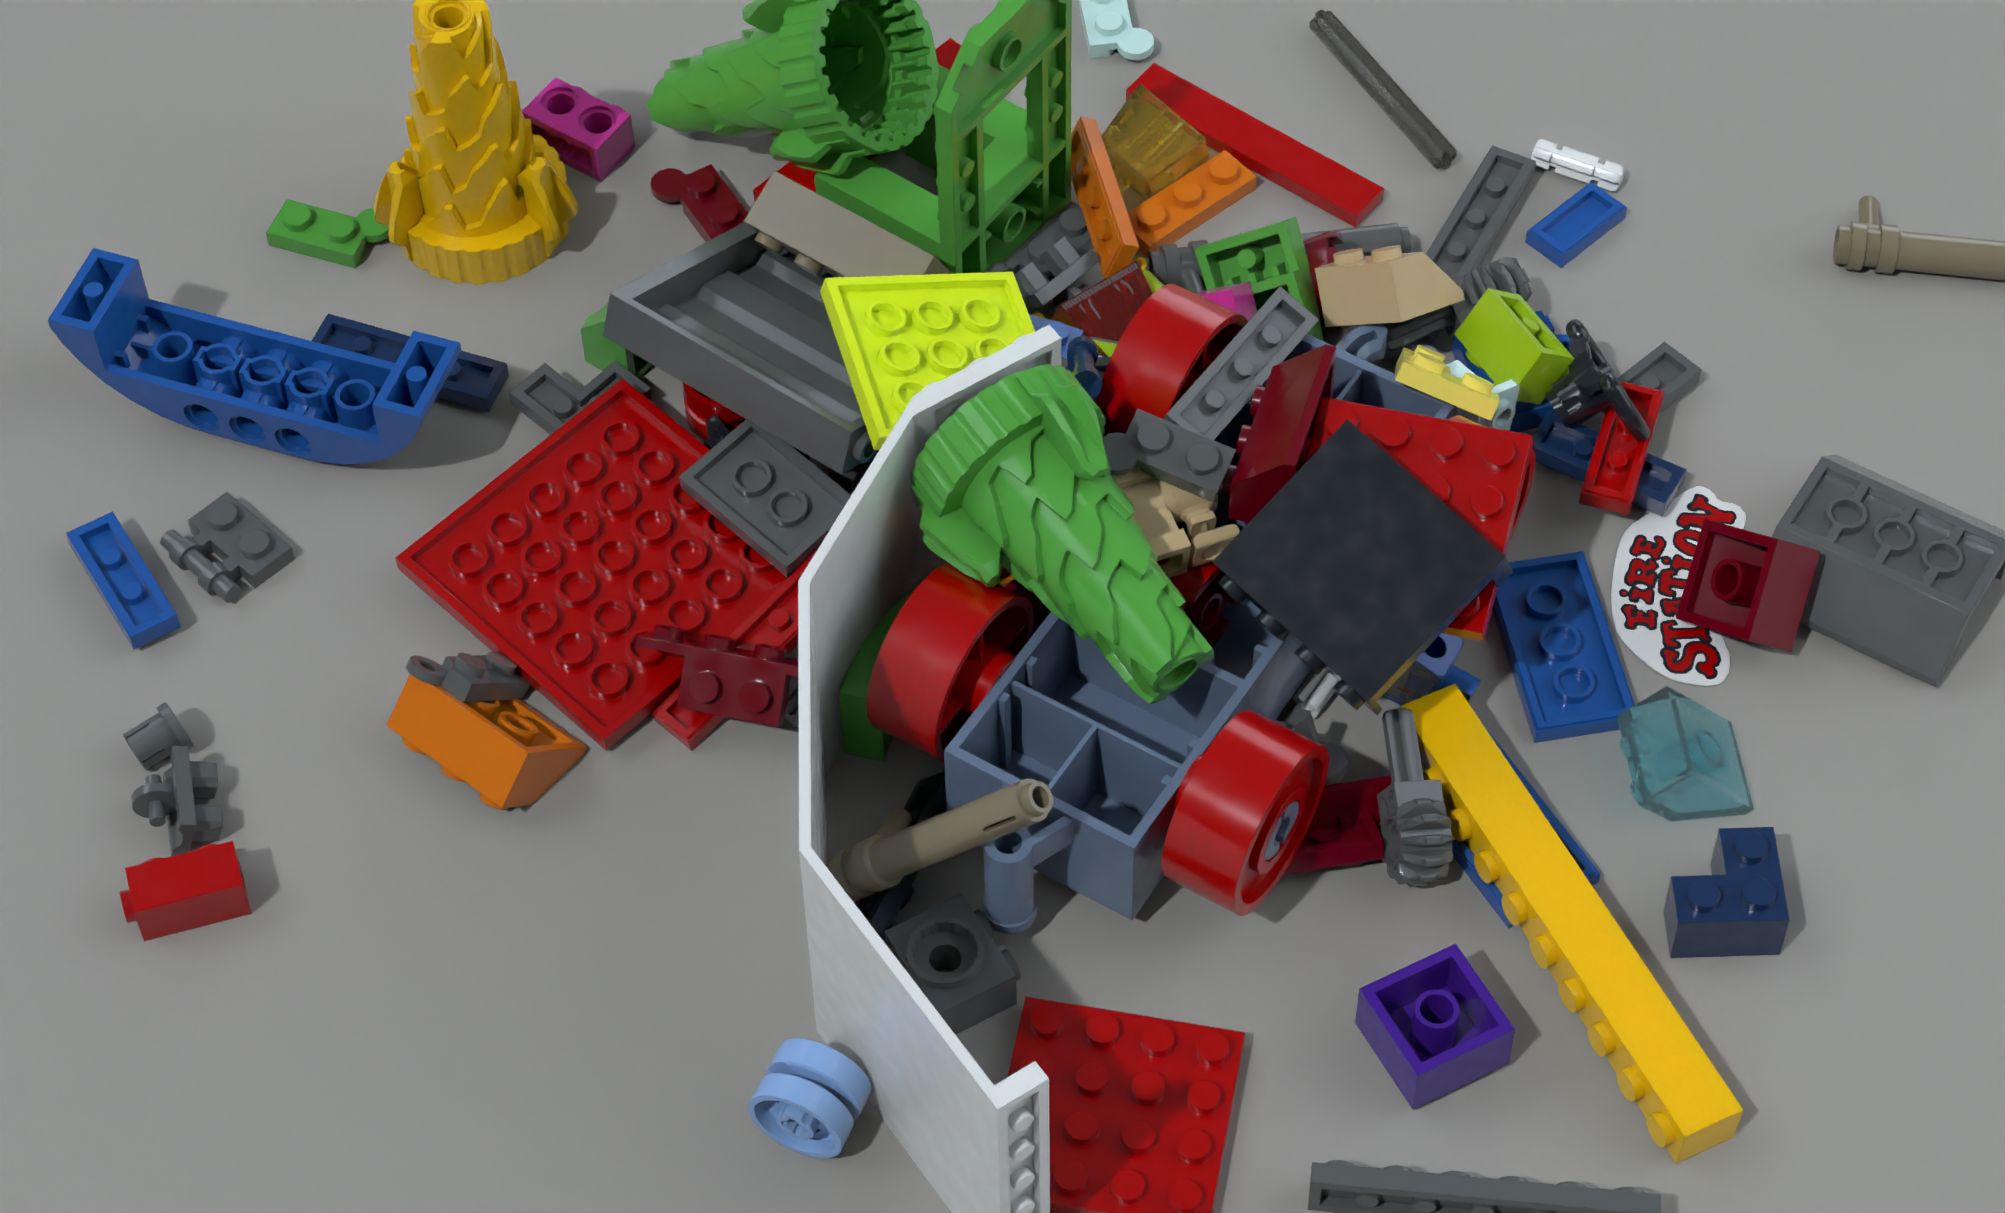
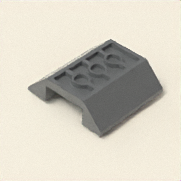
M1838 455L1821 457L1779 521L1772 535L1776 539L1821 551L1800 624L1934 687L1937 686L1957 653L1965 626L1994 578L2001 580L2005 573L2004 530Z

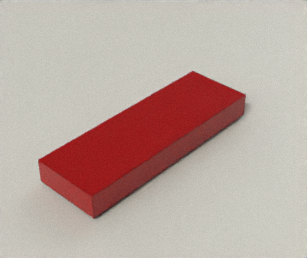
M1619 381L1649 427L1650 436L1645 441H1636L1612 405L1606 408L1581 489L1579 504L1629 516L1665 391Z

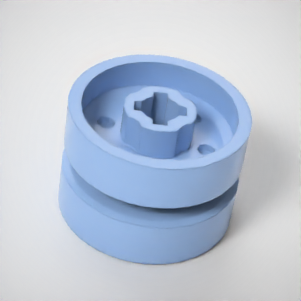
M788 1039L783 1041L778 1047L767 1068L766 1076L761 1079L748 1103V1113L761 1131L782 1146L810 1157L832 1158L841 1152L853 1129L854 1121L859 1117L871 1094L872 1086L865 1072L839 1051L812 1040Z

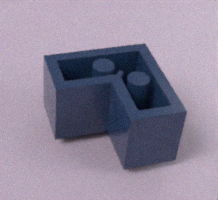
M1774 827L1719 828L1710 863L1712 875L1671 876L1663 910L1670 958L1780 955L1789 924V914Z

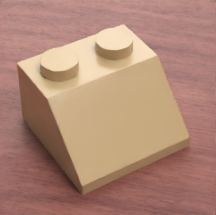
M1400 245L1374 249L1371 251V256H1364L1362 248L1340 251L1333 254L1334 262L1315 268L1325 327L1403 322L1465 300L1463 290L1424 252L1402 253Z

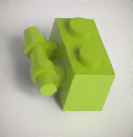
M1488 288L1454 334L1467 349L1465 352L1466 357L1489 375L1494 381V386L1510 379L1520 386L1517 401L1541 404L1546 397L1545 393L1552 389L1551 384L1569 373V365L1574 360V357L1519 294Z

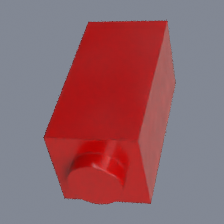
M233 841L222 844H207L194 851L167 858H152L142 864L125 868L129 889L120 891L122 908L127 923L137 921L144 941L252 914L243 872Z

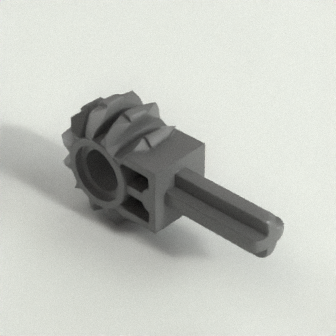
M1504 257L1458 278L1454 282L1463 290L1465 300L1403 322L1382 323L1388 331L1386 349L1394 351L1444 328L1448 336L1455 334L1488 288L1519 294L1525 301H1528L1532 291L1528 283L1530 280L1524 268H1521L1516 258Z
M1395 708L1385 711L1382 715L1392 783L1377 794L1381 820V837L1383 839L1384 858L1382 860L1387 863L1389 877L1395 879L1399 885L1410 884L1411 887L1427 886L1428 883L1439 882L1440 878L1447 877L1449 872V862L1454 857L1452 841L1455 838L1451 832L1452 820L1446 816L1441 779L1424 780L1414 713L1406 708Z

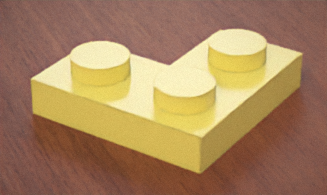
M1417 345L1415 351L1403 348L1395 367V381L1484 419L1492 420L1500 403L1499 395L1491 392L1494 384L1465 372L1462 379L1451 375V367L1444 363L1446 357L1430 348Z

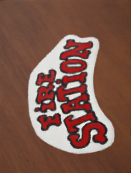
M1695 486L1673 499L1664 516L1650 512L1633 523L1624 532L1614 564L1611 609L1618 635L1627 647L1649 667L1671 680L1691 685L1713 686L1725 681L1730 668V653L1721 632L1676 619V615L1704 519L1744 529L1746 513L1736 504L1717 499L1710 489L1703 486Z

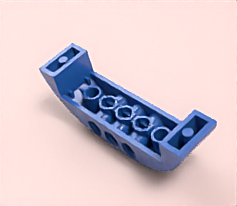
M96 248L91 250L48 318L49 326L54 334L87 369L129 400L161 417L207 434L297 458L343 465L370 463L386 459L403 450L418 433L462 351L460 342L413 331L396 363L159 302L149 299L138 259Z

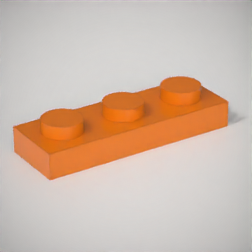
M1226 150L1217 154L1128 212L1139 244L1138 250L1148 258L1149 251L1159 250L1160 245L1176 242L1256 190L1257 176Z

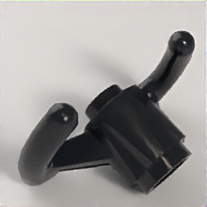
M1574 319L1569 321L1566 325V333L1570 338L1569 353L1574 357V360L1569 365V373L1552 383L1553 389L1545 393L1558 417L1566 428L1574 423L1578 427L1612 405L1631 436L1639 442L1647 440L1650 436L1649 427L1614 375L1612 368L1580 320Z

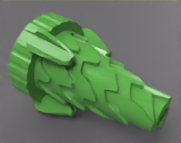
M756 0L742 9L743 20L756 28L741 30L742 38L704 48L702 50L703 54L670 61V68L665 70L664 78L660 79L656 84L653 97L647 100L651 120L666 127L684 132L706 131L715 133L717 136L735 138L772 134V139L775 141L771 144L769 151L773 159L788 161L798 167L831 175L844 174L853 158L899 150L900 147H906L912 143L913 138L921 134L925 129L926 121L930 119L933 112L932 106L934 101H936L938 92L936 85L939 78V68L932 31L928 21L924 19L923 11L917 1Z
M1040 365L1006 376L996 384L986 387L974 398L960 406L952 416L948 417L939 426V429L928 439L924 449L918 454L914 462L915 467L911 470L910 480L911 490L915 496L914 502L922 512L919 527L924 532L923 542L928 549L965 575L981 581L987 588L994 587L1000 582L1001 565H1003L1026 589L1033 591L1051 612L1068 623L1082 642L1090 637L1124 682L1137 695L1149 704L1162 701L1167 698L1170 692L1184 684L1195 673L1199 664L1212 659L1214 650L1180 607L1186 602L1185 598L1156 562L1158 560L1156 554L1145 538L1143 530L1132 517L1135 514L1132 502L1111 476V468L1103 441L1105 433L1103 426L1106 424L1103 412L1075 376L1063 366Z

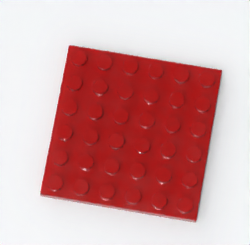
M623 378L395 557L398 569L492 652L503 654L517 665L516 672L527 679L532 687L606 751L649 716L680 685L684 655L636 646L637 635L654 632L655 625H667L683 628L686 630L685 638L704 641L705 634L729 637L787 579L785 575L681 489L679 476L709 452L710 449Z

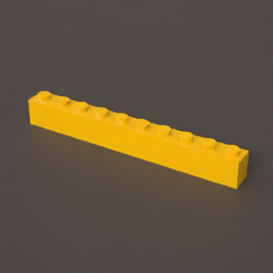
M1450 685L1401 705L1399 708H1406L1414 713L1424 780L1441 779L1446 816L1452 820L1451 832L1453 837L1459 842L1464 841L1474 854V864L1480 878L1487 884L1494 882L1502 893L1501 903L1507 919L1512 925L1520 926L1530 941V950L1536 963L1542 969L1547 968L1557 982L1563 1004L1570 1012H1576L1586 1026L1592 1048L1600 1057L1605 1056L1617 1073V1082L1621 1092L1628 1101H1635L1646 1117L1647 1128L1653 1141L1659 1147H1665L1675 1163H1679L1733 1138L1741 1119L1743 1108L1457 685Z

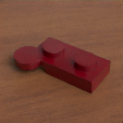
M712 164L687 175L681 170L667 168L658 171L651 178L650 185L653 196L662 202L672 203L680 201L683 205L684 214L705 242L744 223L748 212Z

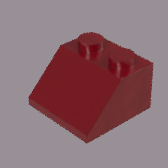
M1704 519L1676 619L1746 641L1791 652L1821 551Z

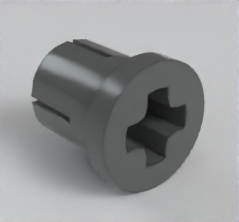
M166 702L156 707L158 713L123 734L125 741L145 770L171 755L172 746H188V750L194 747L185 729Z

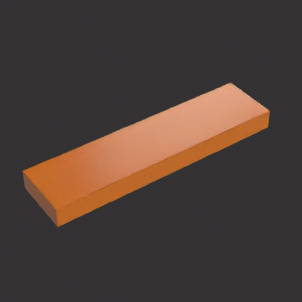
M1080 117L1071 133V180L1095 253L1101 259L1099 265L1103 277L1106 281L1108 278L1112 281L1110 278L1112 276L1115 282H1120L1123 277L1118 278L1116 281L1113 275L1120 271L1123 273L1122 270L1130 266L1139 248V244L1097 121L1092 118Z

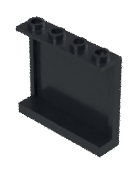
M1348 420L1338 428L1212 561L1223 576L1218 585L1239 605H1242L1247 599L1250 600L1261 610L1256 619L1278 640L1285 634L1291 637L1300 646L1294 652L1295 655L1317 675L1325 668L1339 681L1333 689L1349 705L1358 710L1365 704L1376 715L1383 710L1377 700L1485 586L1492 582L1498 588L1513 573L1506 557Z

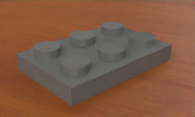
M747 419L679 476L681 489L787 578L821 545L851 497L847 491L790 444Z

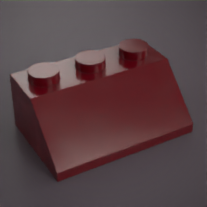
M1326 344L1275 365L1271 369L1266 386L1257 385L1250 409V416H1254L1251 426L1243 424L1236 448V455L1240 456L1238 465H1230L1223 481L1222 495L1230 496L1228 518L1249 523L1305 464L1322 398H1332L1336 346Z

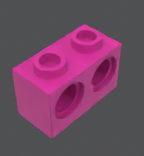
M556 77L522 110L524 118L531 120L533 134L540 135L547 140V144L550 147H554L558 152L560 161L600 182L635 148L631 114L617 105H611L590 95L579 86H572Z

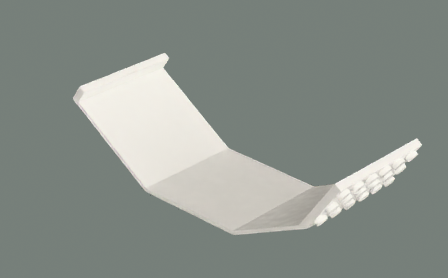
M1050 325L1032 334L1020 336L1011 345L986 358L976 359L967 368L942 381L932 382L921 392L913 395L798 580L799 856L816 1029L827 1046L847 1056L865 1072L872 1086L868 1101L952 1213H1050L1049 1078L1037 1062L1034 1061L994 1085L826 867V773L843 746L839 691L858 650L877 623L897 602L917 587L931 572L947 563L928 549L923 542L924 532L919 527L922 512L914 502L915 496L911 490L910 475L911 470L915 467L914 462L918 454L924 449L925 443L936 433L939 426L966 401L974 398L986 387L996 384L1002 378L1036 366L1050 364L1052 367L1056 365L1061 366V337Z

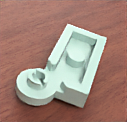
M1077 0L1090 59L1110 57L1115 52V49L1118 50L1121 56L1133 61L1146 59L1152 54L1154 38L1147 30L1132 27L1127 0Z

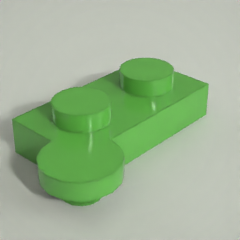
M286 199L266 231L269 246L356 269L365 254L363 247L366 242H380L388 238L389 226L376 222L373 208L366 209L360 212L357 217Z

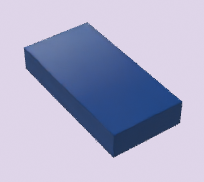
M1590 182L1531 227L1526 233L1525 243L1562 268L1624 220L1627 207Z

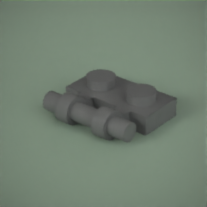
M228 492L188 519L190 531L194 535L192 538L188 536L182 537L176 530L172 529L167 531L160 540V544L169 552V558L175 565L182 570L189 569L198 577L200 587L209 595L220 596L227 603L233 602L240 595L241 588L235 582L241 578H244L256 589L295 560L292 547ZM214 552L223 562H211L206 557Z

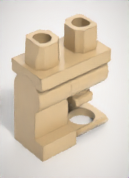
M1135 465L1125 475H1111L1132 502L1135 512L1132 517L1143 530L1145 538L1158 558L1157 561L1170 557L1167 563L1159 565L1168 578L1186 573L1187 566L1194 568L1212 562L1240 533L1238 526L1235 524L1215 529L1217 518L1214 511H1216L1218 505V494L1213 503L1143 473L1138 465ZM1186 522L1187 532L1185 533L1184 528L1179 529L1176 523Z

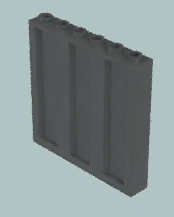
M745 222L610 293L603 336L841 475L860 463L868 462L873 455L879 452V450L873 449L820 293L824 279L834 278L835 276L824 270L819 277L805 271L793 262L796 255L785 249L782 250L780 255L770 252L754 241L757 233Z

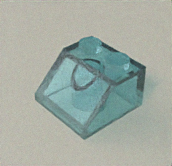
M1668 686L1617 715L1622 736L1620 747L1628 761L1632 778L1630 789L1640 807L1650 810L1671 822L1746 815L1754 810L1730 721Z

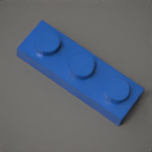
M113 511L66 533L72 550L133 649L181 627L176 612Z

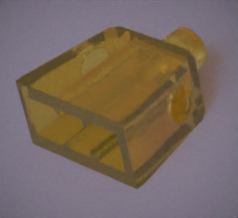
M1141 84L1133 91L1101 135L1121 194L1130 187L1145 201L1210 159L1206 138Z

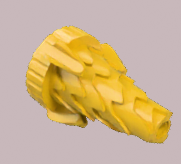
M415 0L412 5L415 44H409V52L416 90H408L412 114L405 116L411 148H404V155L400 159L401 162L393 161L388 167L375 196L373 210L376 222L389 226V241L394 245L402 246L409 261H412L421 270L429 271L430 275L439 279L446 278L450 282L460 284L470 282L474 285L486 284L492 281L497 283L506 281L513 276H521L529 272L534 266L541 265L551 256L569 233L568 222L578 213V203L568 187L564 164L560 161L559 154L555 148L547 144V140L540 135L533 134L531 120L524 118L520 106L516 80L508 81L502 51L492 31L489 8L484 0Z

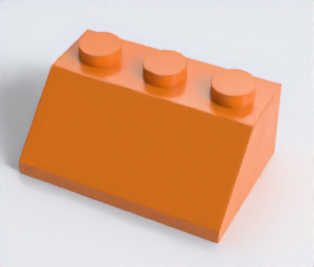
M411 674L386 725L403 737L402 743L408 749L419 754L428 755L441 764L440 770L442 773L456 781L466 782L480 792L479 798L481 801L499 810H507L508 807L532 805L583 757L587 749L586 745L520 699L463 703L441 686L425 683Z

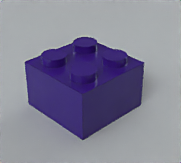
M1453 944L1359 988L1355 1024L1412 1110L1509 1064L1515 1028L1457 944Z

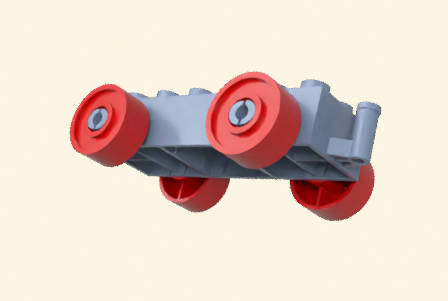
M1167 284L1155 291L1139 308L1126 327L1104 373L1102 388L1096 401L1097 406L1102 409L1106 424L1103 426L1105 429L1104 436L1109 433L1126 434L1137 409L1163 419L1248 323L1246 317L1176 284ZM1382 323L1366 324L1355 328L1336 345L1332 399L1482 426L1463 416H1455L1456 406L1395 381V374L1370 363L1377 359H1383L1386 353L1388 331ZM1306 334L1283 362L1323 345L1330 344ZM1424 345V347L1430 348L1438 352L1437 349L1433 346ZM1268 379L1264 382L1262 386H1266ZM1253 396L1214 441L1233 449L1237 448L1243 424L1251 426L1254 420V416H1250ZM1533 449L1510 540L1520 520L1531 489L1536 465V456ZM1236 452L1231 463L1234 465H1238L1240 459ZM1222 483L1218 492L1217 509L1214 511L1217 518L1215 529L1235 524L1241 532L1248 523L1228 518L1230 496L1222 495ZM1186 522L1176 523L1179 529L1184 528L1185 533L1187 532ZM946 563L931 572L913 591L892 623L879 650L871 673L866 699L867 717L871 725L945 764L946 811L1026 778L1042 781L1049 787L1053 795V807L1045 820L984 844L985 896L982 900L983 913L994 931L1003 934H1017L1025 931L1033 924L1037 915V908L1034 907V870L1130 920L1134 919L1164 876L1238 916H1245L1254 911L1270 894L1291 863L1314 817L1327 778L1329 752L1325 746L1273 721L1277 719L1311 669L1295 655L1294 652L1300 646L1291 637L1285 634L1278 640L1256 619L1261 610L1250 600L1247 599L1242 605H1239L1237 602L1234 605L1226 601L1220 617L1228 620V624L1213 647V658L1199 664L1195 673L1184 684L1170 692L1166 699L1149 704L1124 682L1090 637L1082 642L1072 627L1053 612L1049 613L1032 636L1034 612L1030 600L1000 584L987 588L981 581L965 575Z

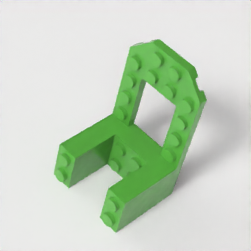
M999 0L995 9L980 24H974L968 30L951 70L938 64L939 78L936 85L938 92L936 101H934L932 106V115L926 121L925 129L921 134L915 136L913 142L906 146L907 156L937 171L936 185L938 187V196L863 156L853 158L844 174L831 175L817 171L814 178L816 193L935 256L952 274L986 273L989 267L996 261L1003 262L1071 200L1072 0ZM1025 76L1026 87L1024 95L1027 98V110L1004 99Z

